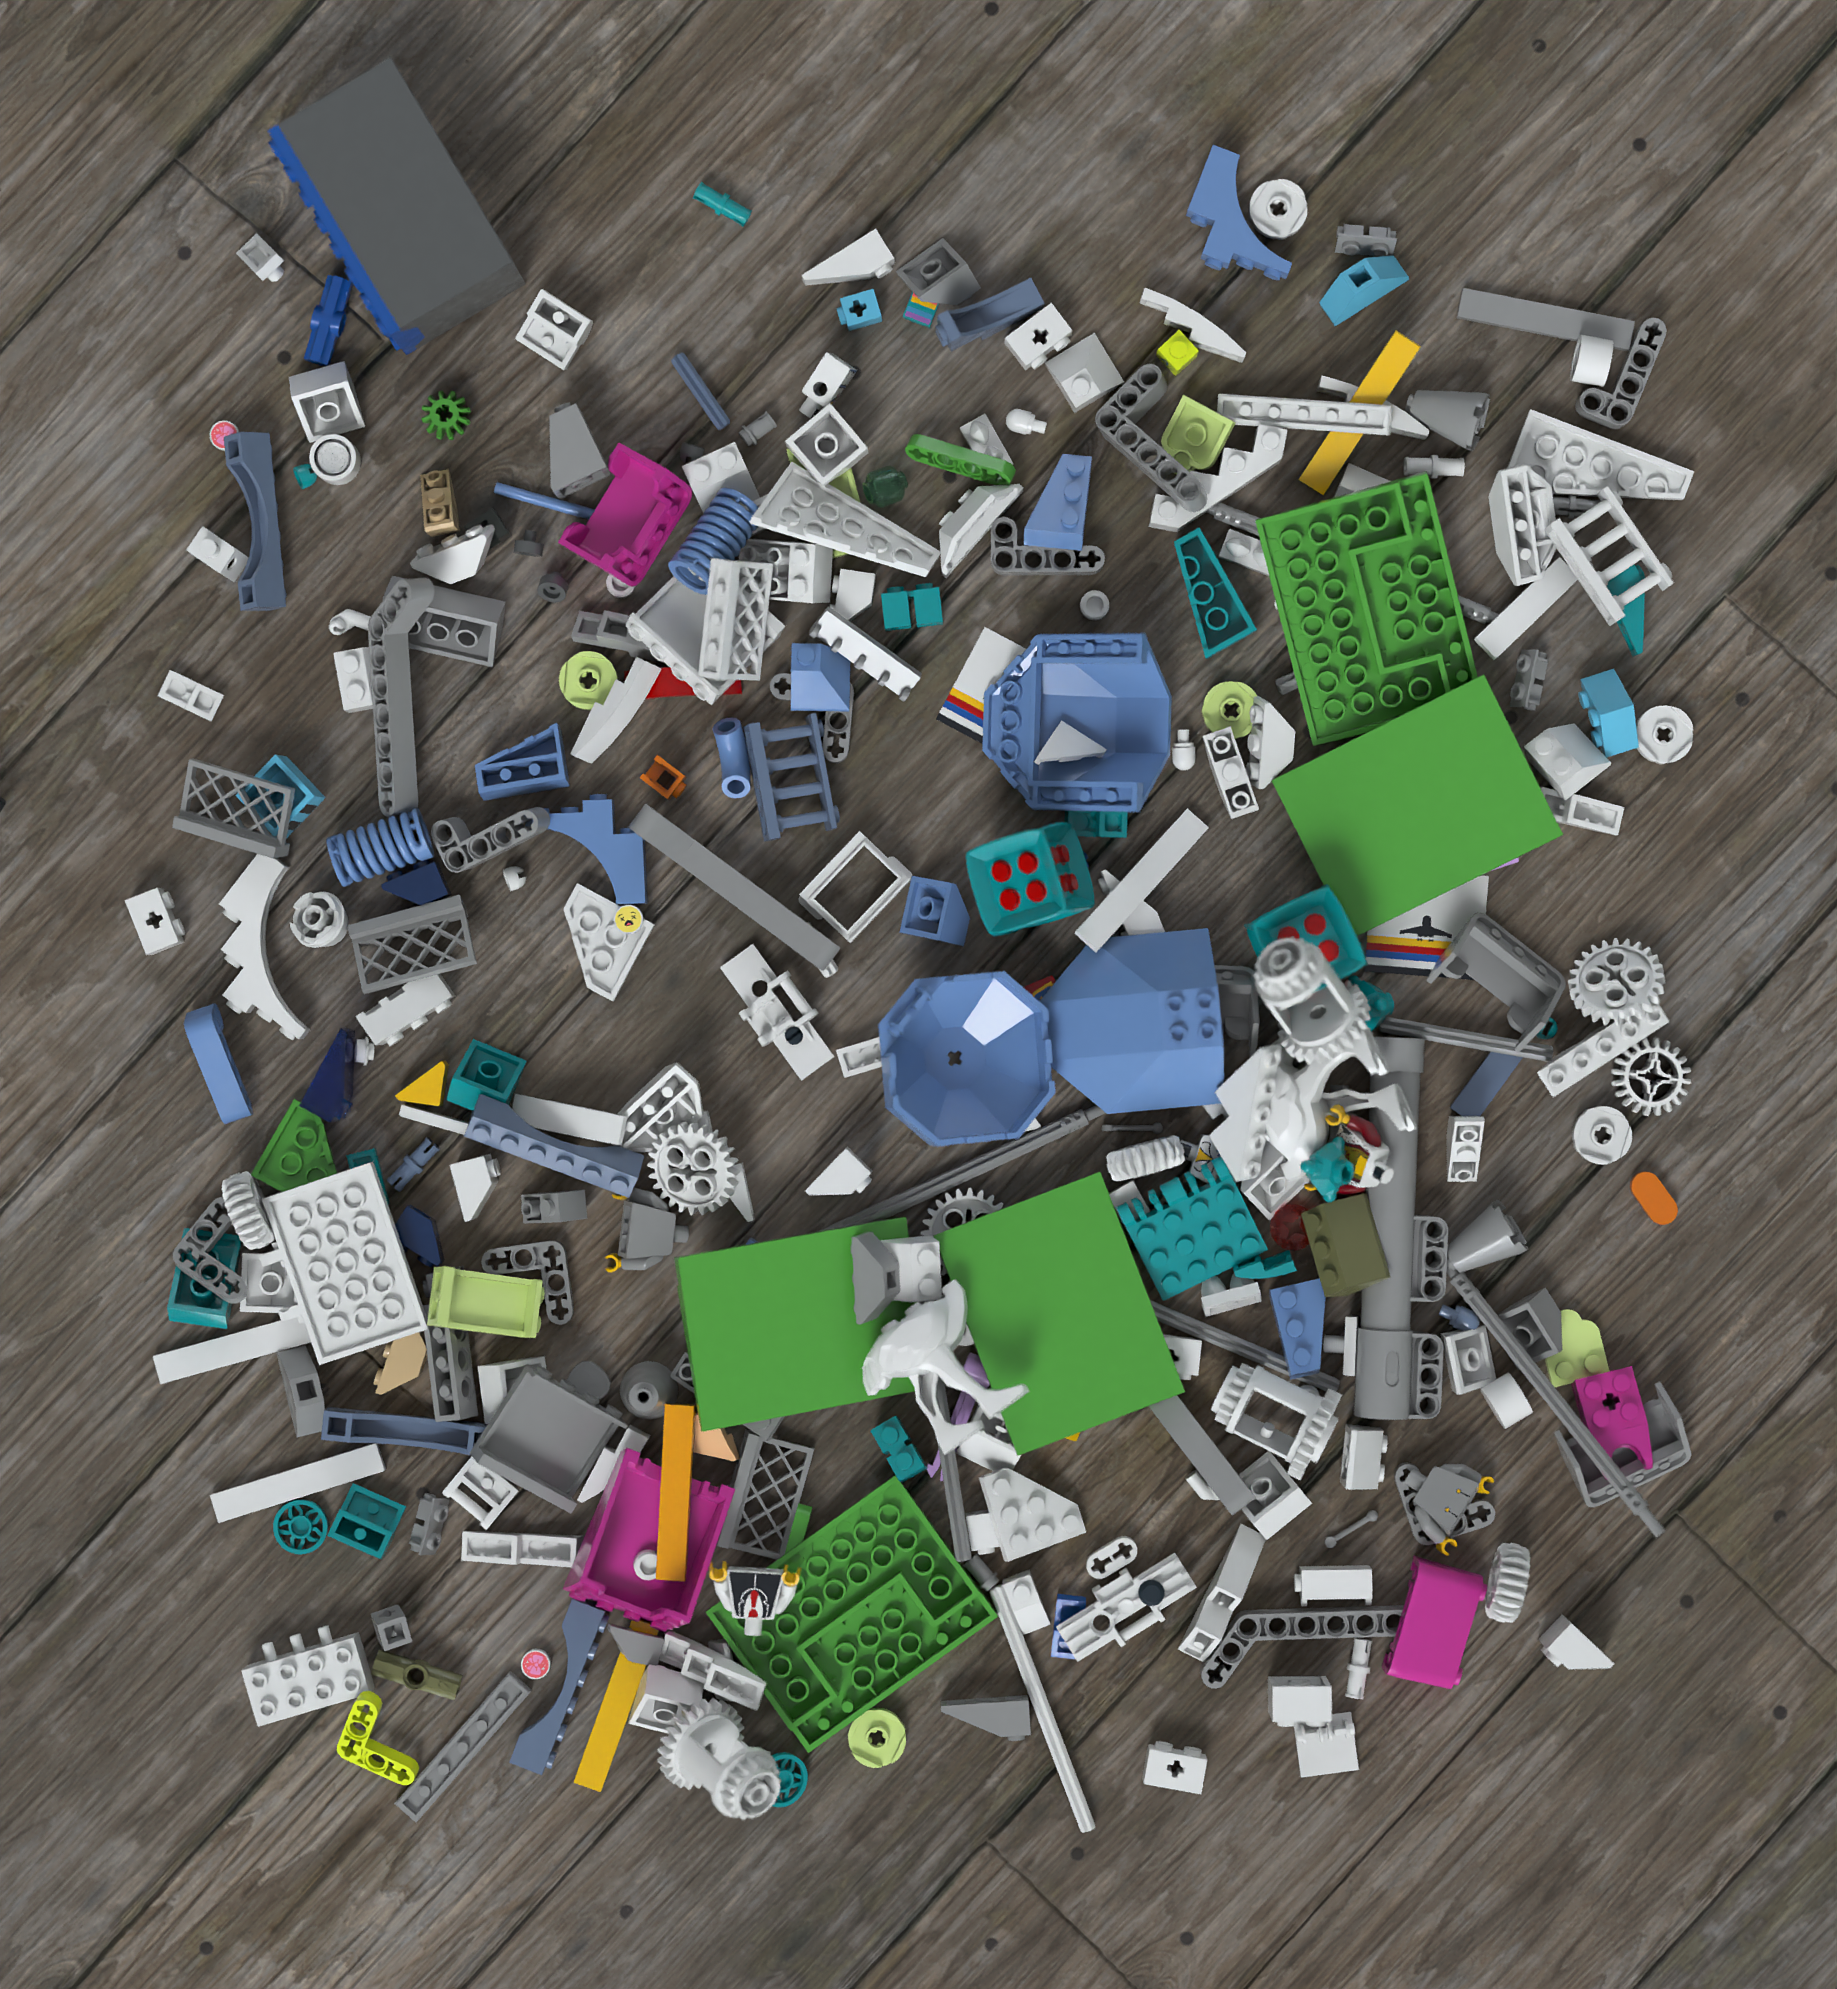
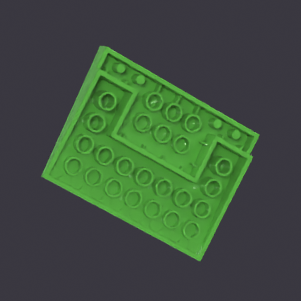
M1427 471L1255 520L1313 746L1370 732L1478 678Z
M1484 675L1272 780L1323 885L1328 884L1357 936L1563 836Z
M1101 1172L933 1235L939 1241L940 1256L950 1282L956 1279L965 1289L968 1305L966 1324L991 1389H1005L1021 1384L1026 1385L1029 1389L1027 1394L1000 1412L1017 1456L1185 1392Z
M906 1217L890 1218L674 1257L679 1285L677 1290L701 1432L915 1392V1387L909 1377H895L891 1379L890 1385L885 1390H879L876 1395L868 1396L863 1385V1371L861 1368L874 1343L883 1334L881 1329L893 1320L900 1322L907 1317L904 1312L917 1302L892 1301L878 1318L864 1324H856V1314L854 1312L855 1291L852 1282V1237L865 1232H873L879 1240L908 1238Z
M896 1475L766 1567L770 1569H784V1566L787 1564V1570L790 1573H796L798 1567H800L801 1574L796 1586L795 1596L785 1611L775 1614L774 1620L762 1619V1635H745V1618H733L732 1612L726 1610L721 1601L706 1611V1614L744 1667L767 1682L764 1695L789 1730L794 1732L808 1753L998 1617L995 1608L961 1562L956 1561L955 1554L902 1482H899Z

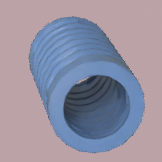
M721 488L710 502L709 507L704 511L703 516L699 518L697 525L692 528L685 542L681 544L680 549L670 560L668 567L673 576L689 589L699 594L707 595L710 559L735 560V557L740 554L741 548L745 547L746 540L751 538L752 531L758 528L757 525L750 524V521L759 507L744 494L734 489ZM741 502L742 504H744L750 510V512L739 503Z
M417 807L413 808L408 814L406 812L400 813V821L406 842L397 818L395 816L388 818L396 847L384 819L379 820L377 825L385 850L376 825L374 823L367 825V831L375 854L364 827L360 826L356 829L357 837L353 830H348L346 832V839L355 863L350 858L347 843L342 833L326 838L332 865L343 887L351 885L353 880L361 882L364 877L373 878L375 873L382 875L386 870L394 871L396 866L403 868L407 863L415 864L417 859L424 861L434 857L433 845L428 829ZM415 829L417 831L419 841H416L414 838L413 830ZM358 840H359L360 845H361V848H362V850H363L364 857H363V855H362V853H361V849H360Z

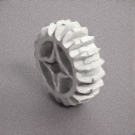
M1654 1037L1650 1046L1648 1039L1644 1038L1641 1040V1048L1636 1043L1631 1047L1632 1053L1629 1050L1622 1052V1055L1626 1057L1625 1060L1615 1058L1614 1062L1621 1065V1069H1612L1611 1074L1619 1075L1620 1080H1613L1611 1084L1612 1086L1621 1085L1622 1089L1616 1091V1097L1626 1094L1627 1097L1622 1102L1623 1106H1628L1634 1102L1632 1112L1637 1113L1641 1106H1643V1115L1649 1116L1652 1107L1654 1114L1659 1116L1662 1112L1661 1106H1663L1666 1112L1672 1111L1670 1101L1676 1105L1681 1104V1100L1676 1096L1678 1093L1685 1096L1688 1094V1091L1681 1088L1682 1084H1691L1690 1079L1683 1078V1074L1691 1072V1069L1689 1067L1681 1068V1064L1685 1063L1687 1058L1682 1056L1676 1059L1680 1052L1678 1047L1673 1048L1670 1052L1668 1051L1671 1044L1670 1041H1664L1660 1047L1659 1038ZM1649 1053V1059H1646L1645 1066L1642 1069H1630L1633 1062L1639 1056ZM1659 1054L1669 1062L1673 1075L1665 1074L1661 1070L1660 1060H1658ZM1652 1068V1073L1664 1077V1080L1656 1079L1650 1085V1080L1640 1077L1638 1074L1650 1073L1649 1069ZM1629 1078L1636 1079L1641 1083L1642 1093H1644L1643 1099L1633 1092ZM1663 1083L1672 1084L1669 1091L1663 1097L1653 1101V1094H1656L1659 1085Z
M1173 1135L1109 1152L1106 1156V1165L1112 1180L1122 1181L1178 1166L1185 1161V1152L1179 1137Z
M247 1171L238 1172L223 1180L221 1190L232 1225L244 1246L250 1250L260 1249L275 1241V1236L262 1201L266 1197L262 1192V1188L259 1187L258 1181Z
M1502 1543L1497 1548L1494 1560H1492L1485 1597L1486 1614L1489 1618L1503 1623H1512L1518 1618V1614H1520L1521 1607L1523 1606L1524 1597L1526 1596L1529 1578L1530 1553L1526 1547L1515 1543Z

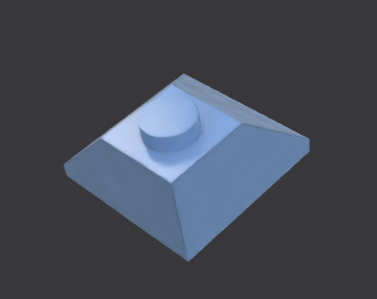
M792 643L791 711L849 712L850 660L839 652L834 653L830 650L831 647L823 644Z
M912 876L900 933L964 946L970 916L957 885Z

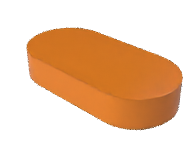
M1643 1171L1635 1174L1630 1181V1190L1645 1213L1654 1223L1660 1225L1671 1223L1677 1216L1678 1208L1676 1202L1661 1181L1651 1172Z

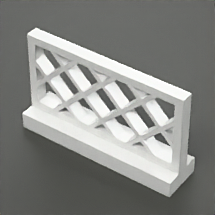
M711 558L698 676L716 680L760 681L773 564ZM762 569L761 581L757 585L753 577ZM740 570H741V572H742V574H743L744 576H743V578L739 581V574H740ZM748 584L752 592L745 599L742 590ZM736 600H738L740 606H739V608L735 611V609H736ZM757 600L758 610L754 614L750 606ZM745 613L749 621L742 628L738 620ZM733 628H734V630H735V632H736L737 635H736V637L732 640ZM754 629V640L750 643L747 635ZM742 643L745 651L738 657L735 649ZM730 658H731V660H732V662H733L734 664H733L732 667L729 669V662H730ZM750 658L752 661L751 671L747 673L743 665Z

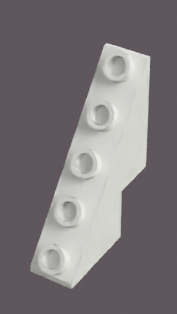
M1651 1003V1013L1642 1010L1643 1019L1641 1020L1635 1015L1631 1016V1024H1628L1624 1018L1621 1019L1619 1026H1616L1613 1019L1606 1026L1603 1025L1592 1031L1579 1043L1554 1056L1551 1061L1537 1072L1552 1097H1555L1670 1022L1660 1005Z
M1280 1044L1260 1048L1215 1091L1229 1117L1209 1137L1236 1182L1256 1178L1261 1169L1260 1162L1266 1141L1265 1123L1268 1121L1271 1113L1269 1106L1276 1085V1073L1281 1057Z
M1240 1524L1178 1650L1204 1662L1220 1643L1232 1612L1244 1597L1266 1539L1261 1533Z

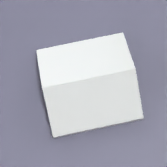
M242 1253L241 1277L245 1281L247 1295L240 1302V1312L278 1313L279 1310L295 1304L293 1300L295 1294L286 1268H282L280 1261L262 1267L259 1255L263 1253Z

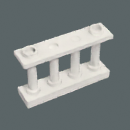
M1607 486L1597 494L1601 500L1600 503L1570 523H1563L1559 518L1544 530L1608 625L1611 626L1625 616L1623 610L1626 604L1656 584L1664 591L1673 584V581L1671 580L1672 573L1664 563L1658 561L1622 508L1623 502L1619 494L1614 490L1611 491ZM1608 511L1618 526L1585 548L1579 547L1573 539L1575 537L1574 533ZM1625 535L1634 550L1602 572H1596L1590 564L1591 557ZM1642 560L1650 575L1619 596H1612L1606 587L1608 585L1607 582Z

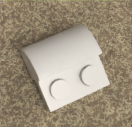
M541 289L527 312L528 317L515 339L562 370H566L580 345L585 343L591 331L593 321L546 290Z

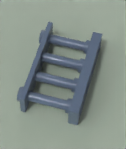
M816 713L805 717L806 725L770 731L761 729L760 722L747 724L743 727L764 842L781 838L780 832H783V829L824 822L825 830L831 831L837 828L836 823L840 821L838 807L836 805L833 806L821 742V737L824 736V728L821 719L817 720ZM809 737L810 754L773 760L770 757L766 758L764 746H767L769 742ZM814 765L817 782L777 789L775 786H771L769 775H772L773 771ZM819 793L822 811L781 817L776 814L775 804L778 803V800Z

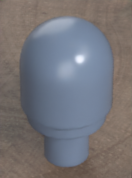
M1442 1305L1438 1314L1449 1319V1324L1460 1331L1475 1330L1480 1322L1479 1317L1473 1310L1456 1305L1455 1309Z

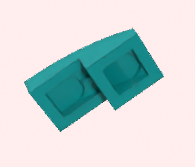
M1065 811V822L1071 824L1077 837L1127 838V812Z
M1290 1250L1264 1260L1261 1259L1259 1254L1233 1267L1236 1277L1250 1279L1277 1277L1297 1271Z

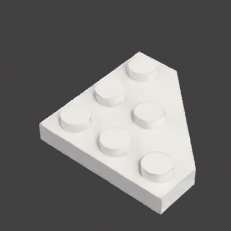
M577 883L564 907V913L583 970L586 986L614 1002L655 924L644 919L641 929L636 933L625 934L620 932L614 924V914L621 906Z
M1003 1468L979 1477L1004 1561L1009 1562L1086 1533L1081 1513L1076 1503L1009 1468Z

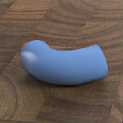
M733 717L725 718L713 726L721 763L722 791L728 797L742 798L749 793L751 786L746 741L740 720Z

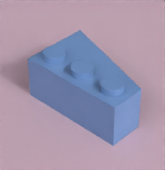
M1062 454L1024 528V545L1082 551L1092 456Z
M558 723L549 726L548 729L535 736L531 735L518 745L510 749L506 748L475 765L478 791L484 801L570 786L562 731Z
M1320 1278L1270 1290L1269 1298L1290 1380L1319 1373L1325 1309V1295Z

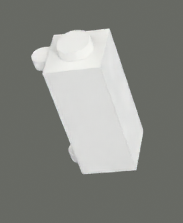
M1369 1565L1299 1566V1574H1294V1590L1299 1592L1301 1606H1307V1600L1364 1599L1365 1606L1371 1605L1372 1569Z

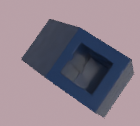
M429 859L413 865L414 871L403 874L401 870L386 877L387 882L381 884L383 890L419 905L435 902L452 895L439 863H430Z
M411 1204L406 1206L395 1224L403 1250L407 1252L411 1249L419 1254L417 1259L429 1267H432L434 1264L436 1266L442 1265L445 1259L436 1220Z

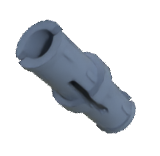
M426 1137L410 1156L407 1154L403 1158V1164L387 1178L391 1185L399 1177L402 1178L394 1187L399 1192L402 1191L416 1173L420 1174L424 1170L422 1167L440 1150L434 1144L427 1152L425 1151L433 1142L430 1138Z

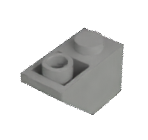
M585 1190L521 1195L523 1224L587 1219Z

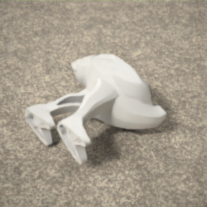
M1370 1028L1359 1031L1362 1038L1351 1041L1354 1045L1353 1048L1345 1046L1343 1048L1344 1055L1336 1052L1332 1061L1325 1056L1321 1064L1314 1059L1311 1064H1307L1301 1070L1293 1066L1294 1057L1292 1058L1282 1046L1280 1038L1270 1045H1281V1057L1276 1073V1085L1269 1106L1271 1113L1268 1121L1265 1123V1138L1287 1158L1288 1161L1281 1165L1286 1180L1293 1181L1305 1177L1307 1173H1304L1300 1168L1302 1161L1309 1160L1311 1154L1326 1145L1329 1136V1124L1326 1122L1325 1117L1332 1115L1335 1118H1339L1336 1112L1330 1110L1333 1105L1338 1104L1344 1107L1346 1115L1357 1110L1378 1107L1390 1117L1400 1131L1406 1129L1411 1132L1417 1129L1407 1100L1398 1084L1390 1085L1370 1094H1362L1349 1089H1343L1334 1093L1323 1092L1332 1070L1351 1056L1357 1057L1371 1074L1375 1072L1380 1075L1388 1073L1387 1065Z
M956 1279L941 1289L945 1298L926 1302L923 1305L917 1302L904 1312L907 1317L900 1322L893 1320L881 1329L883 1334L874 1343L861 1368L863 1371V1385L868 1396L876 1395L879 1390H885L890 1385L892 1378H910L915 1387L916 1401L929 1418L935 1431L937 1442L944 1455L950 1453L985 1426L981 1420L957 1425L946 1422L937 1401L939 1376L947 1386L965 1391L974 1397L988 1419H991L1029 1392L1028 1387L1023 1384L998 1390L986 1389L966 1372L954 1355L953 1351L962 1340L968 1311L965 1289Z

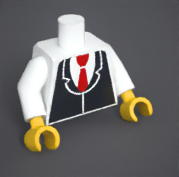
M723 1561V1568L721 1569L714 1568L713 1562H711L710 1578L714 1581L715 1591L724 1608L732 1612L733 1618H745L744 1634L760 1636L762 1635V1619L774 1620L775 1614L784 1612L794 1598L801 1574L800 1567H798L796 1573H790L787 1570V1564L784 1566V1569L729 1566L727 1570L726 1561Z

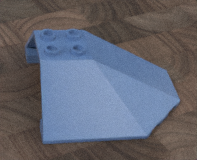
M1144 633L1037 634L1030 641L1031 645L1022 655H1018L1003 671V676L995 684H991L984 692L982 751L998 765L1002 775L1014 789H1018L1032 810L1140 812L1170 756L1172 696ZM1061 720L1107 749L1102 758L1093 756L1075 761L1059 762L1056 760L1041 762L1039 765L1034 763Z
M1208 928L1110 937L1097 952H1094L1086 944L1039 1001L1049 1011L1047 1028L1048 1039H1051L1053 1063H1051V1068L1107 1114L1222 1104L1215 1091L1224 1084L1223 1037L1218 984Z

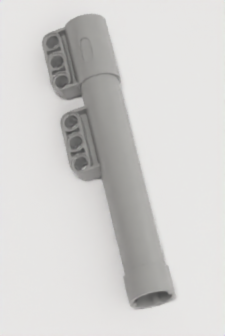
M1374 1037L1387 1065L1388 1073L1380 1075L1377 1072L1370 1073V1093H1375L1390 1085L1398 1084L1407 1100L1417 1129L1411 1132L1406 1129L1400 1131L1383 1110L1378 1107L1369 1108L1368 1121L1376 1126L1382 1142L1389 1147L1390 1153L1385 1165L1392 1168L1394 1172L1392 1179L1387 1184L1379 1182L1376 1187H1366L1365 1193L1368 1197L1391 1277L1362 1289L1360 1327L1357 1328L1354 1416L1383 1420L1431 1419L1437 1416L1441 1409L1444 1347L1442 1340L1437 1335L1410 1329L1411 1301L1435 1302L1440 1300L1445 1294L1448 1225L1439 1217L1415 1215L1420 1073L1424 1071L1425 1039ZM1433 1222L1435 1227L1434 1233L1428 1236L1427 1226ZM1432 1251L1433 1262L1427 1265L1425 1261L1426 1255ZM1430 1280L1432 1290L1426 1295L1424 1286ZM1428 1339L1430 1341V1348L1424 1353L1422 1351V1343ZM1427 1368L1429 1376L1426 1381L1422 1382L1421 1372ZM1426 1397L1428 1401L1427 1407L1421 1411L1420 1401Z

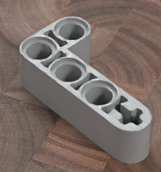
M1649 318L1638 327L1611 393L1597 388L1585 390L1577 398L1575 404L1576 411L1580 416L1610 429H1620L1631 420L1666 336L1667 330L1663 321L1658 318ZM1653 328L1655 337L1649 341L1648 345H1643L1649 335L1647 330ZM1634 354H1642L1646 358L1645 367H1639L1634 363ZM1623 381H1631L1635 385L1634 394L1624 392L1622 388ZM1590 396L1597 401L1596 410L1586 408L1584 405L1585 397ZM1617 407L1624 412L1623 421L1613 419L1611 416L1612 408Z
M999 517L991 526V567L999 575H1094L1103 568L1105 556L1103 551L1097 546H1082V551L1038 546H1017V526L1009 517ZM999 525H1008L1012 529L1011 536L1006 539L998 537L995 530ZM1034 553L1039 555L1041 564L1036 568L1027 566L1025 557L1028 554ZM1064 553L1069 556L1071 562L1067 567L1061 568L1054 563V557L1057 554ZM1075 553H1080L1078 559H1087L1090 553L1094 554L1095 559H1099V562H1095L1094 567H1089L1088 562H1079V568H1074ZM1008 554L1012 558V564L1007 568L999 567L995 561L998 555Z
M534 807L520 811L471 836L462 819L452 817L434 823L431 828V836L446 868L451 872L457 873L474 868L541 834L548 829L550 816L542 807ZM532 819L534 820V823H532L529 827H525V825L523 824L531 821ZM447 826H449L452 831L451 837H449L446 832ZM506 828H509L511 831V840L506 836ZM483 840H485L488 845L487 852L482 847ZM459 852L464 856V864L459 860Z

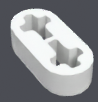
M1120 1536L1092 1552L1086 1560L1088 1573L1096 1579H1102L1132 1562L1137 1555V1546L1134 1540L1128 1536ZM1123 1542L1125 1546L1129 1544L1132 1546L1129 1549L1130 1555L1128 1557H1125L1123 1554L1115 1558L1113 1557V1554L1119 1551L1118 1545ZM1098 1557L1102 1561L1110 1557L1111 1560L1104 1564L1105 1570L1103 1572L1091 1568L1094 1566L1093 1560Z

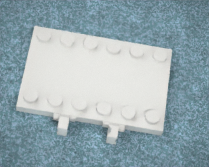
M373 1162L262 1199L276 1242L272 1243L274 1250L259 1255L262 1267L280 1261L282 1268H286L295 1294L293 1298L295 1304L279 1310L280 1319L284 1322L297 1317L299 1324L305 1323L319 1365L430 1328V1326H427L428 1319Z

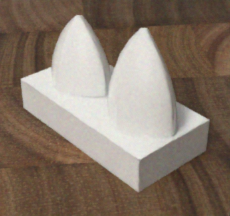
M986 414L960 427V431L971 450L1006 460L1014 465Z
M1229 529L1218 557L1269 576L1260 540Z
M1233 1273L1229 1290L1226 1289L1217 1276L1202 1282L1201 1301L1205 1317L1262 1302L1258 1282H1254L1253 1279L1236 1277Z

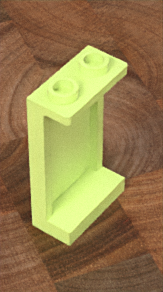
M447 1266L434 1267L427 1326L519 1338H536V1334L541 1327L539 1308L545 1295L544 1287H542L543 1281L459 1270Z

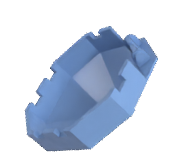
M1005 971L915 979L878 1024L885 1108L931 1146L1020 1138L1056 1093L1055 1081H1052L1051 1074L1053 1057L1051 1039H1048V1009ZM959 1051L961 1053L959 1056L961 1063L959 1065L956 1063L952 1064V1066L949 1065L950 1058L947 1056L948 1053Z

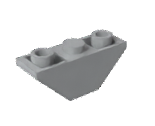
M865 1232L852 1237V1282L855 1291L854 1312L856 1314V1324H864L878 1318L900 1292L899 1262L873 1232Z
M306 1345L276 1352L296 1438L321 1432L325 1410L324 1398L317 1370Z

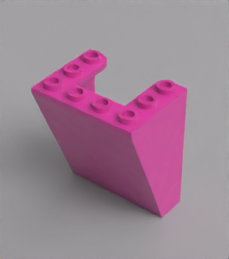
M626 1448L618 1456L563 1589L569 1591V1597L583 1602L586 1599L596 1601V1607L609 1612H612L613 1608L624 1612L623 1617L629 1620L639 1622L641 1618L651 1622L650 1627L666 1632L667 1629L673 1630V1628H679V1626L690 1623L735 1489L723 1484L719 1488L710 1485L708 1481L700 1482L692 1478L686 1581L643 1580L637 1576L633 1568V1561L635 1556L642 1550L650 1549L657 1552L662 1467L651 1463V1460L648 1458H639L641 1453Z

